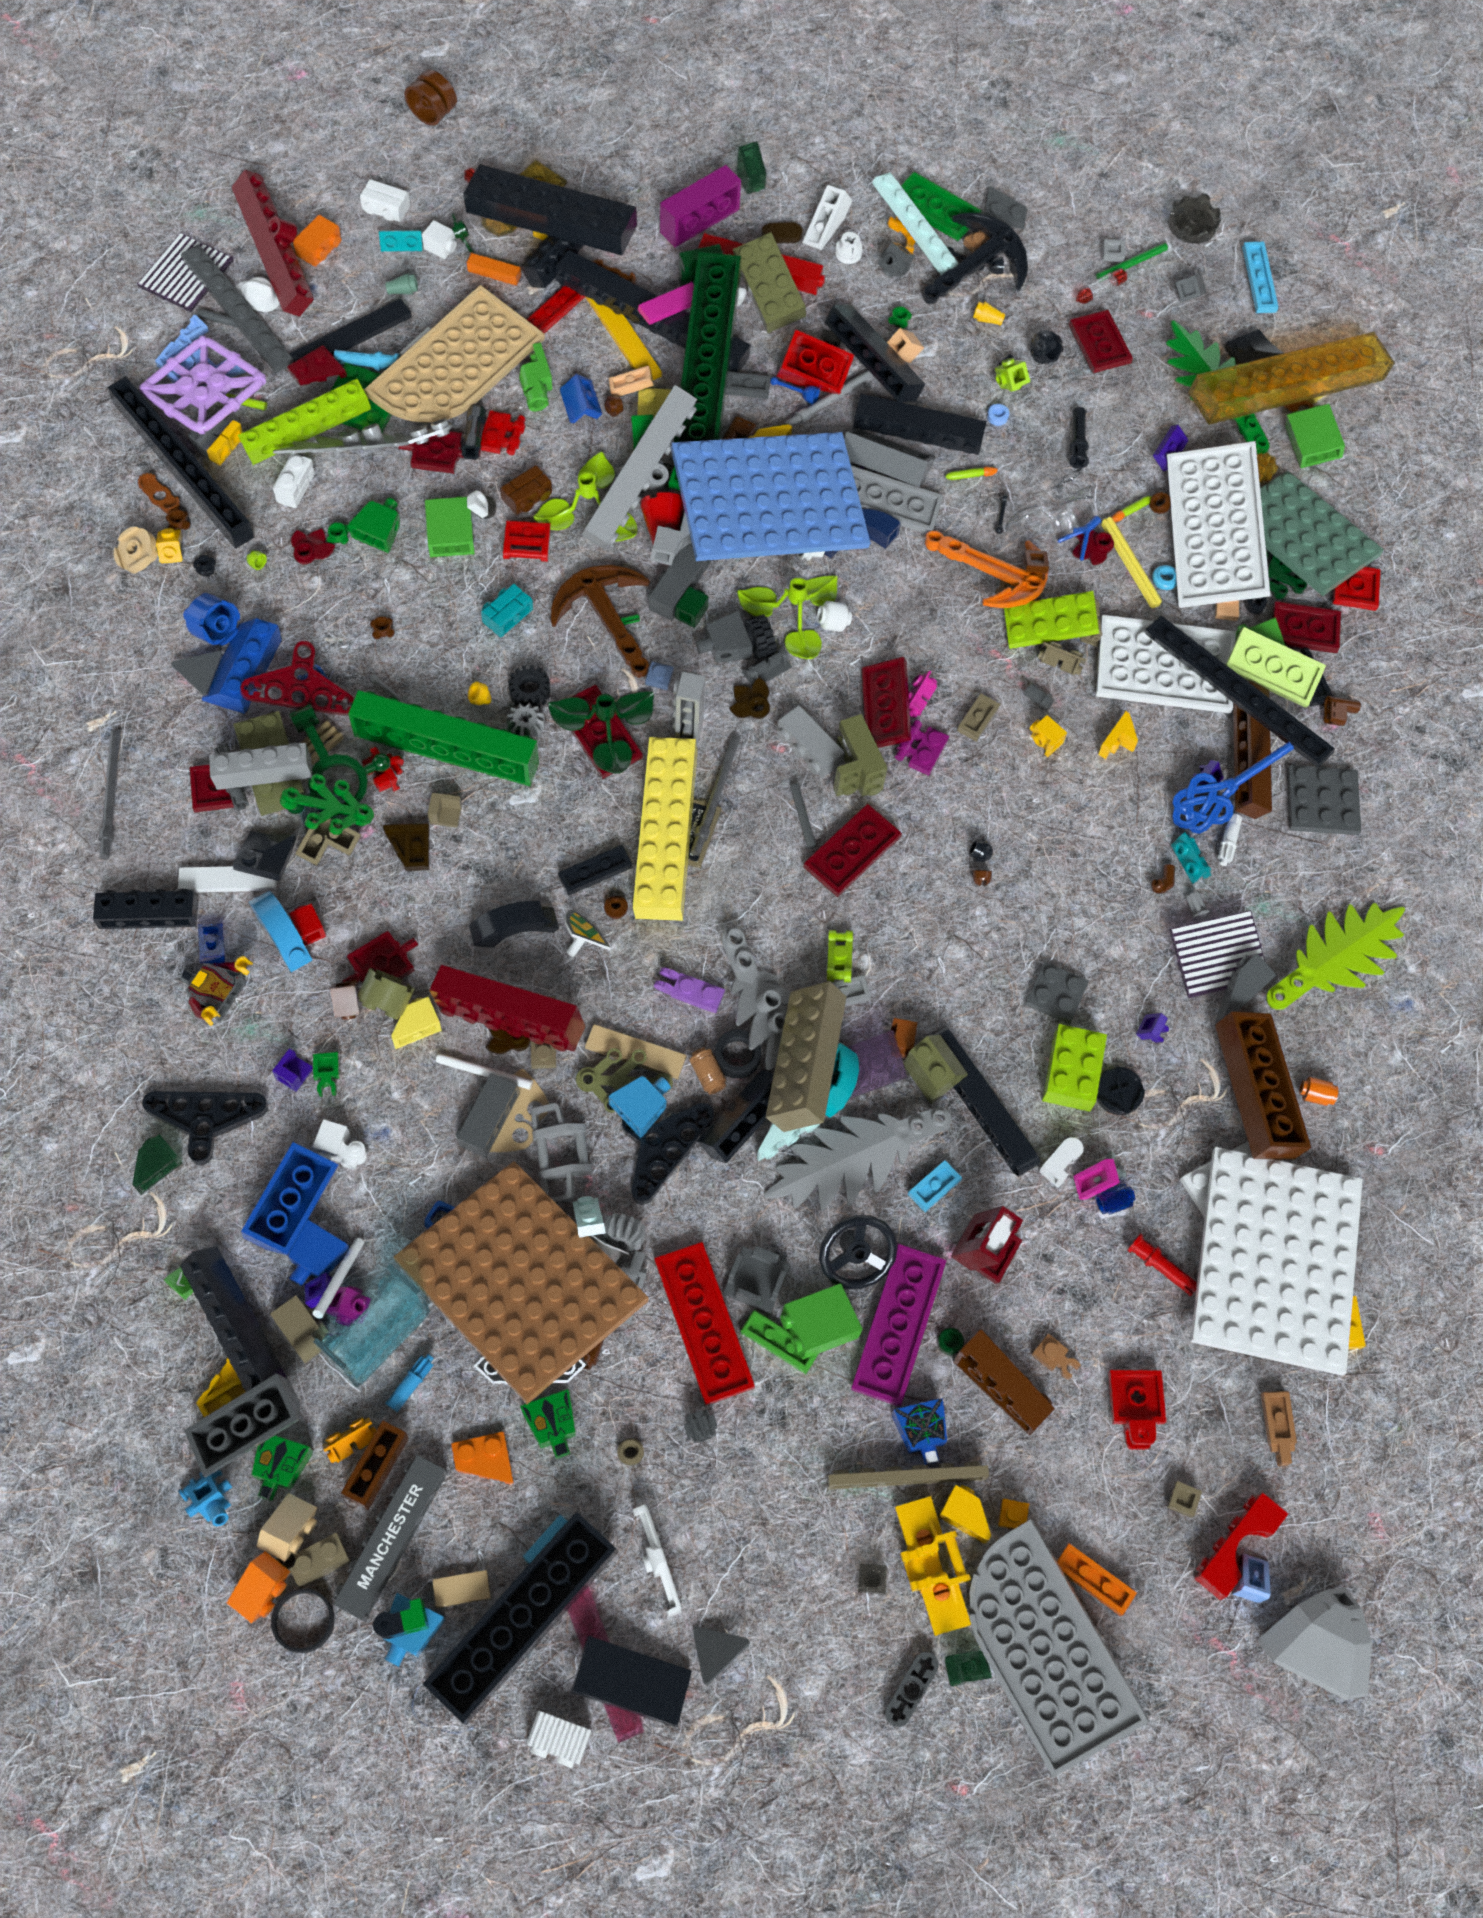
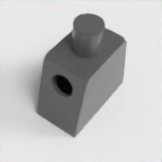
M739 611L709 623L706 626V638L696 641L698 653L702 654L711 651L717 663L752 658L753 646Z

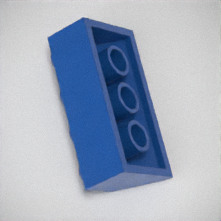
M257 618L238 625V632L233 640L230 641L219 663L208 694L203 695L202 701L246 714L252 701L245 700L241 696V684L247 678L266 673L282 641L277 624ZM249 684L247 688L244 687L245 690H248L249 695H253V692L258 690L254 689L253 684Z
M292 1142L242 1228L243 1238L268 1251L288 1256L339 1165Z

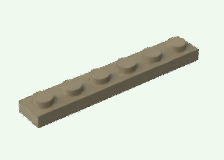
M977 1461L964 1463L965 1467H954V1463L939 1464L938 1468L928 1469V1465H914L912 1470H902L901 1466L886 1467V1471L875 1472V1468L859 1469V1473H849L847 1469L834 1470L832 1475H828L827 1490L985 1481L989 1477L988 1465L981 1466L980 1462Z

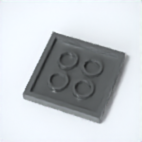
M1289 765L1287 768L1290 831L1359 836L1361 833L1358 770Z

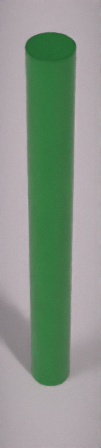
M1162 243L1097 273L1096 278L1099 282L1167 251L1168 245Z

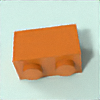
M318 215L293 241L296 256L316 267L342 241L339 226Z
M266 1551L249 1563L227 1604L251 1624L261 1616L265 1618L275 1606L273 1603L274 1598H277L286 1588L287 1583L284 1581L290 1571Z

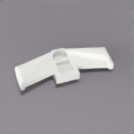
M642 1505L632 1510L633 1516L639 1515L650 1547L646 1548V1556L642 1557L647 1573L652 1572L654 1578L660 1576L670 1605V1610L666 1611L667 1617H671L681 1612V1604L648 1507Z

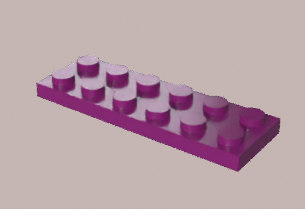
M898 1244L896 1261L889 1270L851 1387L852 1391L901 1407L947 1260Z

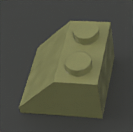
M941 1035L925 1037L909 1051L903 1063L930 1104L937 1101L968 1075Z

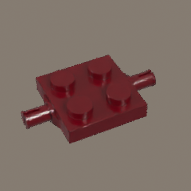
M450 432L442 437H437V435L428 437L429 440L422 444L414 442L409 445L399 446V450L412 451L410 464L413 469L455 474L457 462L460 458H464L461 455L462 433Z
M386 931L346 956L353 967L354 974L342 980V982L357 980V983H363L369 968H372L375 972L380 970L403 979L415 971L413 965L408 960L407 952L419 946L417 941L412 937L405 943L400 944L394 940L389 931Z

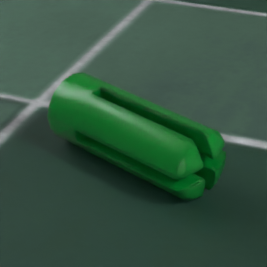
M635 614L620 619L623 625L639 622L640 616Z

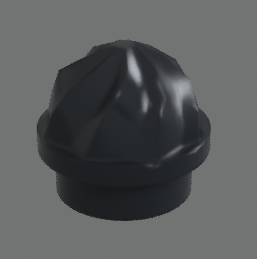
M975 839L969 850V856L973 857V860L976 862H985L993 855L992 846L985 839Z

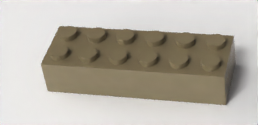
M830 981L790 992L766 1112V1118L783 1132L824 1123L847 997Z

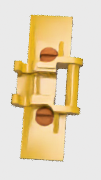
M931 1496L896 1506L895 1510L907 1545V1551L900 1553L902 1562L906 1569L911 1591H920L923 1597L934 1636L970 1626L971 1622L959 1584L971 1580L970 1574L966 1573L955 1539L957 1537L956 1531L942 1533ZM946 1543L956 1578L949 1579L947 1573L942 1569L938 1556V1544Z

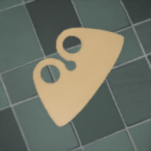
M524 1069L518 1070L514 1075L533 1080L530 1090L518 1087L520 1095L490 1152H512L529 1147L533 1141V1129L525 1122H517L515 1116L522 1114L524 1119L532 1122V1115L527 1111L528 1105L533 1101L540 1102L542 1106L549 1104L542 1089ZM548 1112L541 1113L539 1121L544 1119ZM518 1128H523L528 1132V1139L523 1143H517L512 1138L513 1132Z

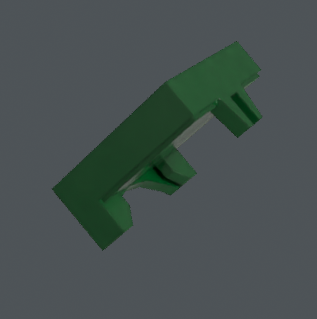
M720 244L679 253L680 287L691 282L694 284L698 252L723 254Z

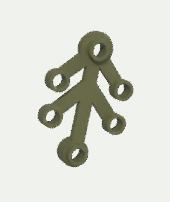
M612 1048L607 1052V1057L597 1066L581 1069L576 1076V1084L584 1092H593L604 1104L607 1112L615 1113L614 1110L607 1108L609 1095L600 1085L612 1086L617 1091L638 1079L639 1077L627 1075L635 1067L645 1063L647 1059L645 1051L641 1049L635 1050L632 1053V1057L612 1076L602 1075L612 1064H616L622 1059L621 1051L617 1048ZM611 1052H618L619 1058L611 1060ZM639 1052L644 1055V1059L640 1062L634 1058L635 1054ZM660 1073L655 1078L645 1077L651 1084L660 1077H663L670 1084L671 1088L673 1086L672 1078L666 1073ZM591 1075L593 1077L592 1083H584V1077Z

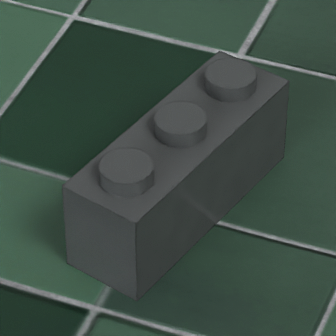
M490 1073L487 1080L484 1079L479 1087L480 1094L476 1102H471L467 1111L468 1117L466 1121L460 1123L456 1131L460 1147L487 1158L520 1095L518 1084Z

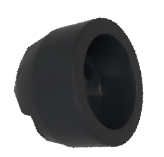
M1003 257L991 259L989 261L991 266L989 271L992 274L1002 275L1004 271Z

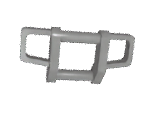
M557 1103L534 1107L531 1110L532 1135L537 1145L540 1166L538 1177L539 1181H541L542 1190L550 1197L547 1181L567 1177V1193L551 1199L556 1204L572 1201L574 1199L573 1176H586L593 1173L592 1165L588 1161L585 1141L586 1125L582 1123H565L562 1109ZM555 1110L559 1125L540 1129L539 1115ZM565 1135L575 1136L579 1164H569L550 1169L546 1140Z

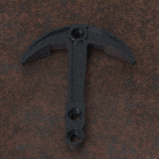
M963 213L953 216L952 222L966 226L975 233L981 230L990 239L955 268L949 269L934 280L933 285L926 286L923 292L924 301L927 304L936 303L939 297L946 296L959 286L961 281L1002 253H1005L1012 263L1010 270L1015 279L1016 290L1020 291L1027 276L1028 262L1027 252L1018 234L1008 224L994 216L980 213Z

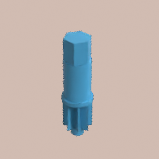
M429 1354L425 1358L420 1356L413 1367L407 1371L408 1374L385 1404L398 1413L434 1366L431 1363L434 1358Z

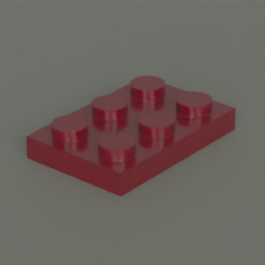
M1109 310L1070 319L1069 327L1092 373L1132 363L1133 357Z
M1274 602L1272 619L1276 618L1285 646L1338 653L1340 649L1341 611Z

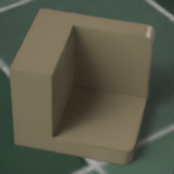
M432 793L428 809L429 823L457 828L462 810L461 798L454 795Z

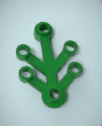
M314 774L312 776L310 786L312 789L317 790L324 800L301 795L296 788L292 787L283 790L280 796V804L289 810L295 809L299 804L324 810L318 814L309 813L307 815L305 825L309 829H317L321 823L338 814L347 815L342 820L334 818L331 821L329 831L334 835H340L344 829L353 824L365 826L371 823L374 818L372 808L367 804L359 803L348 791V782L337 780L333 787L334 793L341 796L348 804L343 805L325 786L326 779L321 774Z

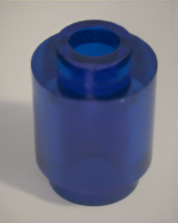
M1124 1183L1096 1195V1203L1102 1214L1108 1213L1109 1215L1133 1207V1201L1136 1200L1133 1189L1130 1186L1127 1187Z

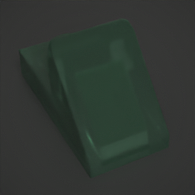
M982 1651L953 1654L945 1657L949 1683L952 1687L992 1678L989 1663Z

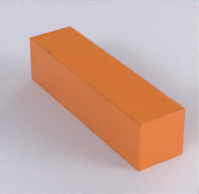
M471 253L467 261L468 272L516 286L521 278V268L519 266Z

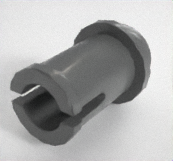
M1033 683L1028 686L1024 693V696L1037 703L1041 710H1048L1054 703L1052 694H1046Z

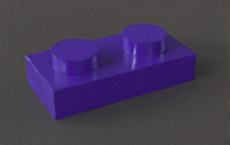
M1178 424L1170 427L1152 455L1163 471H1168L1167 454L1182 452L1189 441Z

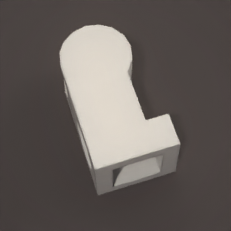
M1072 1137L1064 1140L1039 1171L1058 1188L1069 1175L1064 1170L1070 1164L1077 1162L1083 1153L1081 1141Z

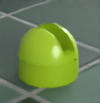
M253 550L247 555V563L250 567L260 570L265 566L267 557L262 552Z

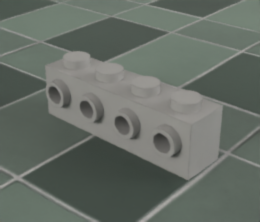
M682 672L680 681H675L673 694H675L673 706H675L673 729H675V738L696 739L698 747L704 719L706 676L695 672Z
M295 742L284 746H267L261 749H243L238 752H220L215 755H209L210 777L217 790L312 778L311 755L306 743Z

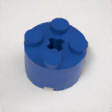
M202 593L194 599L183 613L188 631L193 636L212 645L228 644L236 636L239 629L237 628L238 620L240 621V613L237 607L209 593Z

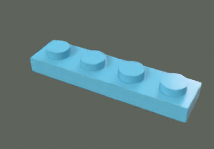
M1244 242L1242 250L1256 313H1276L1278 302L1265 242Z

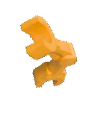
M897 216L895 220L893 217H890L888 226L905 236V248L913 254V246L916 241Z

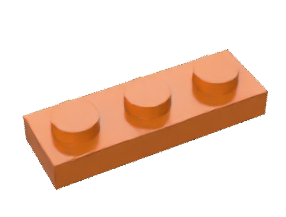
M1070 1543L1067 1544L1057 1560L1067 1578L1120 1617L1124 1615L1137 1592Z

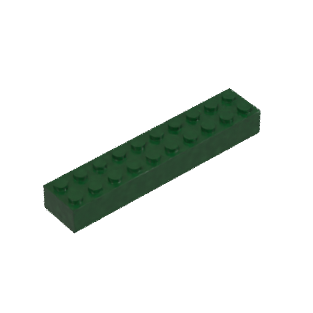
M698 252L681 389L697 399L694 404L697 410L690 420L688 418L685 419L683 425L686 427L680 437H674V442L720 440L741 277V256Z

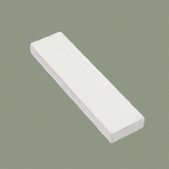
M233 866L179 868L178 889L184 888L194 892L276 891L277 881L233 870Z

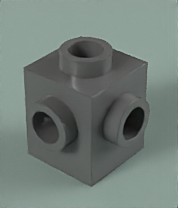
M891 242L889 247L882 252L878 264L883 267L882 272L887 276L901 278L909 271L910 264L915 256L901 244Z

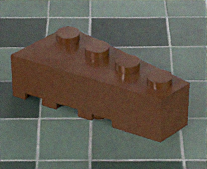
M982 1329L959 1351L953 1361L963 1373L1029 1436L1055 1409L1050 1398L1035 1388L1030 1379L1022 1374Z

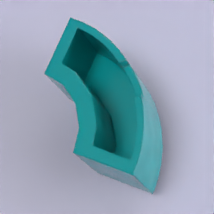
M839 1043L837 1047L825 1115L829 1118L844 1108L855 1089L859 1074L857 1053L842 1043Z

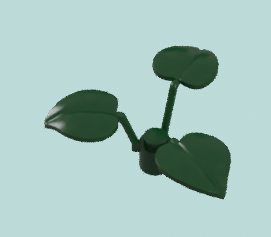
M633 693L621 697L616 702L611 695L602 694L597 697L596 705H592L591 711L585 700L575 697L549 702L548 707L551 717L556 724L569 731L582 729L585 726V720H590L595 712L600 720L606 721L608 744L603 743L595 748L593 760L600 769L613 774H620L629 767L632 760V751L625 741L612 743L610 719L616 713L619 719L625 718L629 724L640 725L646 723L653 714L654 693Z

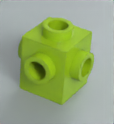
M1009 358L1002 361V365L995 368L996 382L1001 389H1009L1010 392L1022 388L1023 385L1031 382L1025 361Z

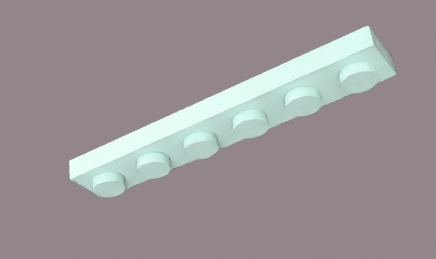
M891 172L875 177L872 184L940 275L949 269L955 268L959 263Z

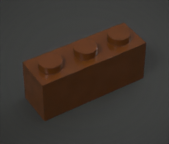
M382 1420L341 1492L345 1499L366 1510L370 1509L409 1440L406 1432Z

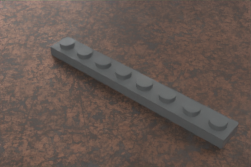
M199 244L181 253L185 264L225 313L233 319L238 329L275 374L293 363L292 357Z

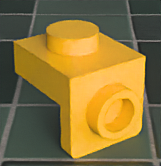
M166 528L158 531L156 547L160 563L182 561L181 530Z

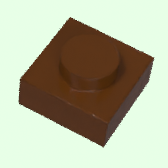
M1025 550L1023 555L1025 571L1048 573L1049 561L1047 551Z

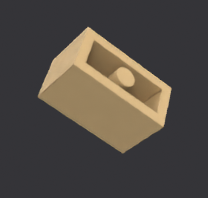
M288 1493L261 1528L257 1548L286 1562L291 1553L296 1554L305 1534L310 1535L317 1523V1520L314 1519L317 1507Z

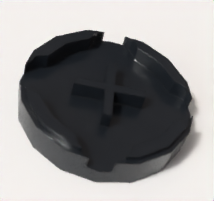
M1124 1067L1108 1069L1100 1076L1096 1100L1108 1113L1117 1116L1128 1115L1136 1111L1143 1102L1145 1090L1141 1083L1142 1080L1135 1072Z

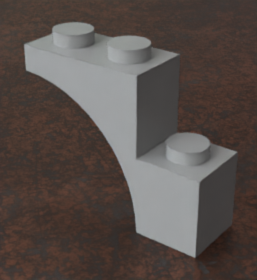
M685 513L680 531L670 527L658 526L650 557L651 561L672 566L678 552L686 545L692 543Z

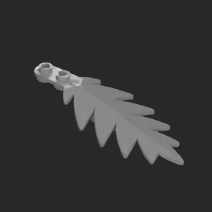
M441 419L433 422L431 429L421 426L411 430L410 436L394 433V437L383 434L376 423L362 429L364 437L359 436L358 431L349 433L337 432L342 440L314 436L318 443L295 441L293 442V447L273 450V453H317L405 446L414 442L422 444L429 440L428 437L434 435L442 437L449 434V429L452 428V425L448 423L447 419Z
M729 928L723 932L721 941L736 976L730 993L734 995L741 990L736 1007V1025L740 1026L754 1015L749 1033V1049L753 1050L768 1038L765 1061L766 1069L771 1070L776 1066L787 1007L781 1005H788L790 992L792 991L768 983L777 980L778 977L768 972L758 971L754 957L746 943L744 933L740 929ZM730 937L734 939L735 943H732ZM739 959L743 961L744 966L740 964Z
M941 1107L932 1108L900 1121L890 1115L880 1113L878 1114V1119L883 1124L857 1117L842 1116L840 1121L855 1136L836 1130L815 1128L813 1133L830 1149L814 1145L794 1144L792 1150L806 1164L777 1166L776 1171L783 1179L773 1185L765 1193L764 1197L769 1199L791 1195L793 1208L796 1209L818 1186L820 1210L825 1211L836 1195L844 1176L847 1205L851 1206L865 1182L870 1164L873 1189L875 1193H878L891 1171L897 1152L900 1164L904 1165L909 1154L910 1144L947 1130L951 1124V1115L946 1109ZM935 1116L942 1117L943 1121H937ZM913 1124H918L921 1129L916 1130Z

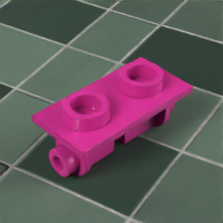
M931 671L923 675H917L911 684L913 688L909 691L910 716L913 718L920 716L928 703L921 697L923 696L926 700H929L937 688V680L929 678Z

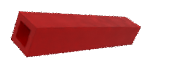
M704 233L698 249L720 244L723 254L733 255L732 249L744 244ZM782 254L798 291L817 295L819 287L823 288L826 275H823L824 265Z

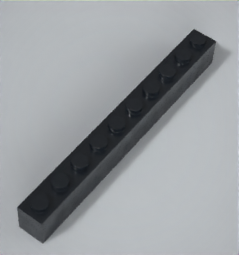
M570 250L566 252L555 266V281L559 282L562 286H566L576 291L579 295L594 300L598 305H604L612 309L618 315H624L633 323L639 324L650 332L658 334L669 342L686 349L690 319L689 312L683 310L649 325L638 311V305L658 297L657 295ZM733 336L729 372L739 373L749 359L751 345Z
M125 376L108 386L109 394L116 408L233 547L237 549L253 539L254 535L248 519L130 380Z

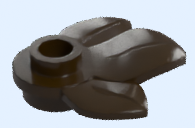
M757 678L752 688L735 686L734 697L737 703L729 708L731 713L738 718L750 716L754 719L765 718L770 712V704L768 702L770 691L765 681ZM756 707H763L761 711H755Z
M489 1029L494 1038L487 1044L486 1049L496 1054H505L512 1049L524 1051L529 1047L531 1040L523 1035L520 1039H516L517 1037H513L507 1031L498 1029V1031Z

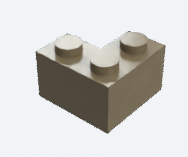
M329 819L321 823L317 829H308L295 855L315 866L319 865L328 846L350 857L361 838V834L346 828L340 835H334L329 831V825L333 819Z

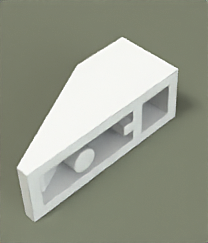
M827 185L802 242L804 245L818 250L823 249L844 221L852 200L846 191Z

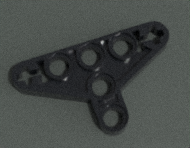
M153 1091L146 1094L142 1100V1106L147 1114L189 1135L188 1156L196 1165H205L210 1162L213 1156L215 1137L264 1116L268 1111V1103L260 1093ZM181 1098L187 1100V1105L184 1109H174L173 1105L176 1100ZM154 1099H157L161 1104L156 1105L155 1109H152L149 1104L154 1103ZM166 1099H168V1107L170 1111H166L167 1108L164 1105L167 1104ZM204 1099H210L212 1101L211 1108L205 1111L200 1110L199 1103ZM236 1100L238 1105L234 1110L227 1111L224 1109L226 1101ZM242 1100L245 1101L246 1105H254L255 1101L257 1100L259 1101L260 1105H262L258 1106L257 1110L255 1111L253 1110L252 1106H244L246 1112H242ZM208 1123L210 1129L207 1133L202 1135L196 1133V1128L199 1124ZM196 1148H207L205 1157L195 1158L194 1151Z
M696 1104L659 1123L653 1124L641 1138L634 1131L629 1130L626 1127V1122L622 1119L624 1134L640 1145L632 1184V1198L636 1203L645 1205L654 1199L695 1146L697 1140L712 1124L714 1110L709 1104ZM698 1111L700 1113L707 1111L708 1119L703 1117L697 1126L695 1122L698 1120ZM686 1128H690L695 1132V1136L691 1140H685L682 1138L681 1132ZM649 1134H657L660 1137L659 1143L656 1145L648 1144L646 1137ZM672 1147L677 1148L680 1151V1156L677 1159H670L666 1156V1151ZM654 1167H661L665 1170V1175L660 1179H656L651 1175V1170ZM647 1176L651 1183L647 1189L648 1196L642 1195L639 1197L637 1189L643 1190L646 1187L647 1180L643 1179Z

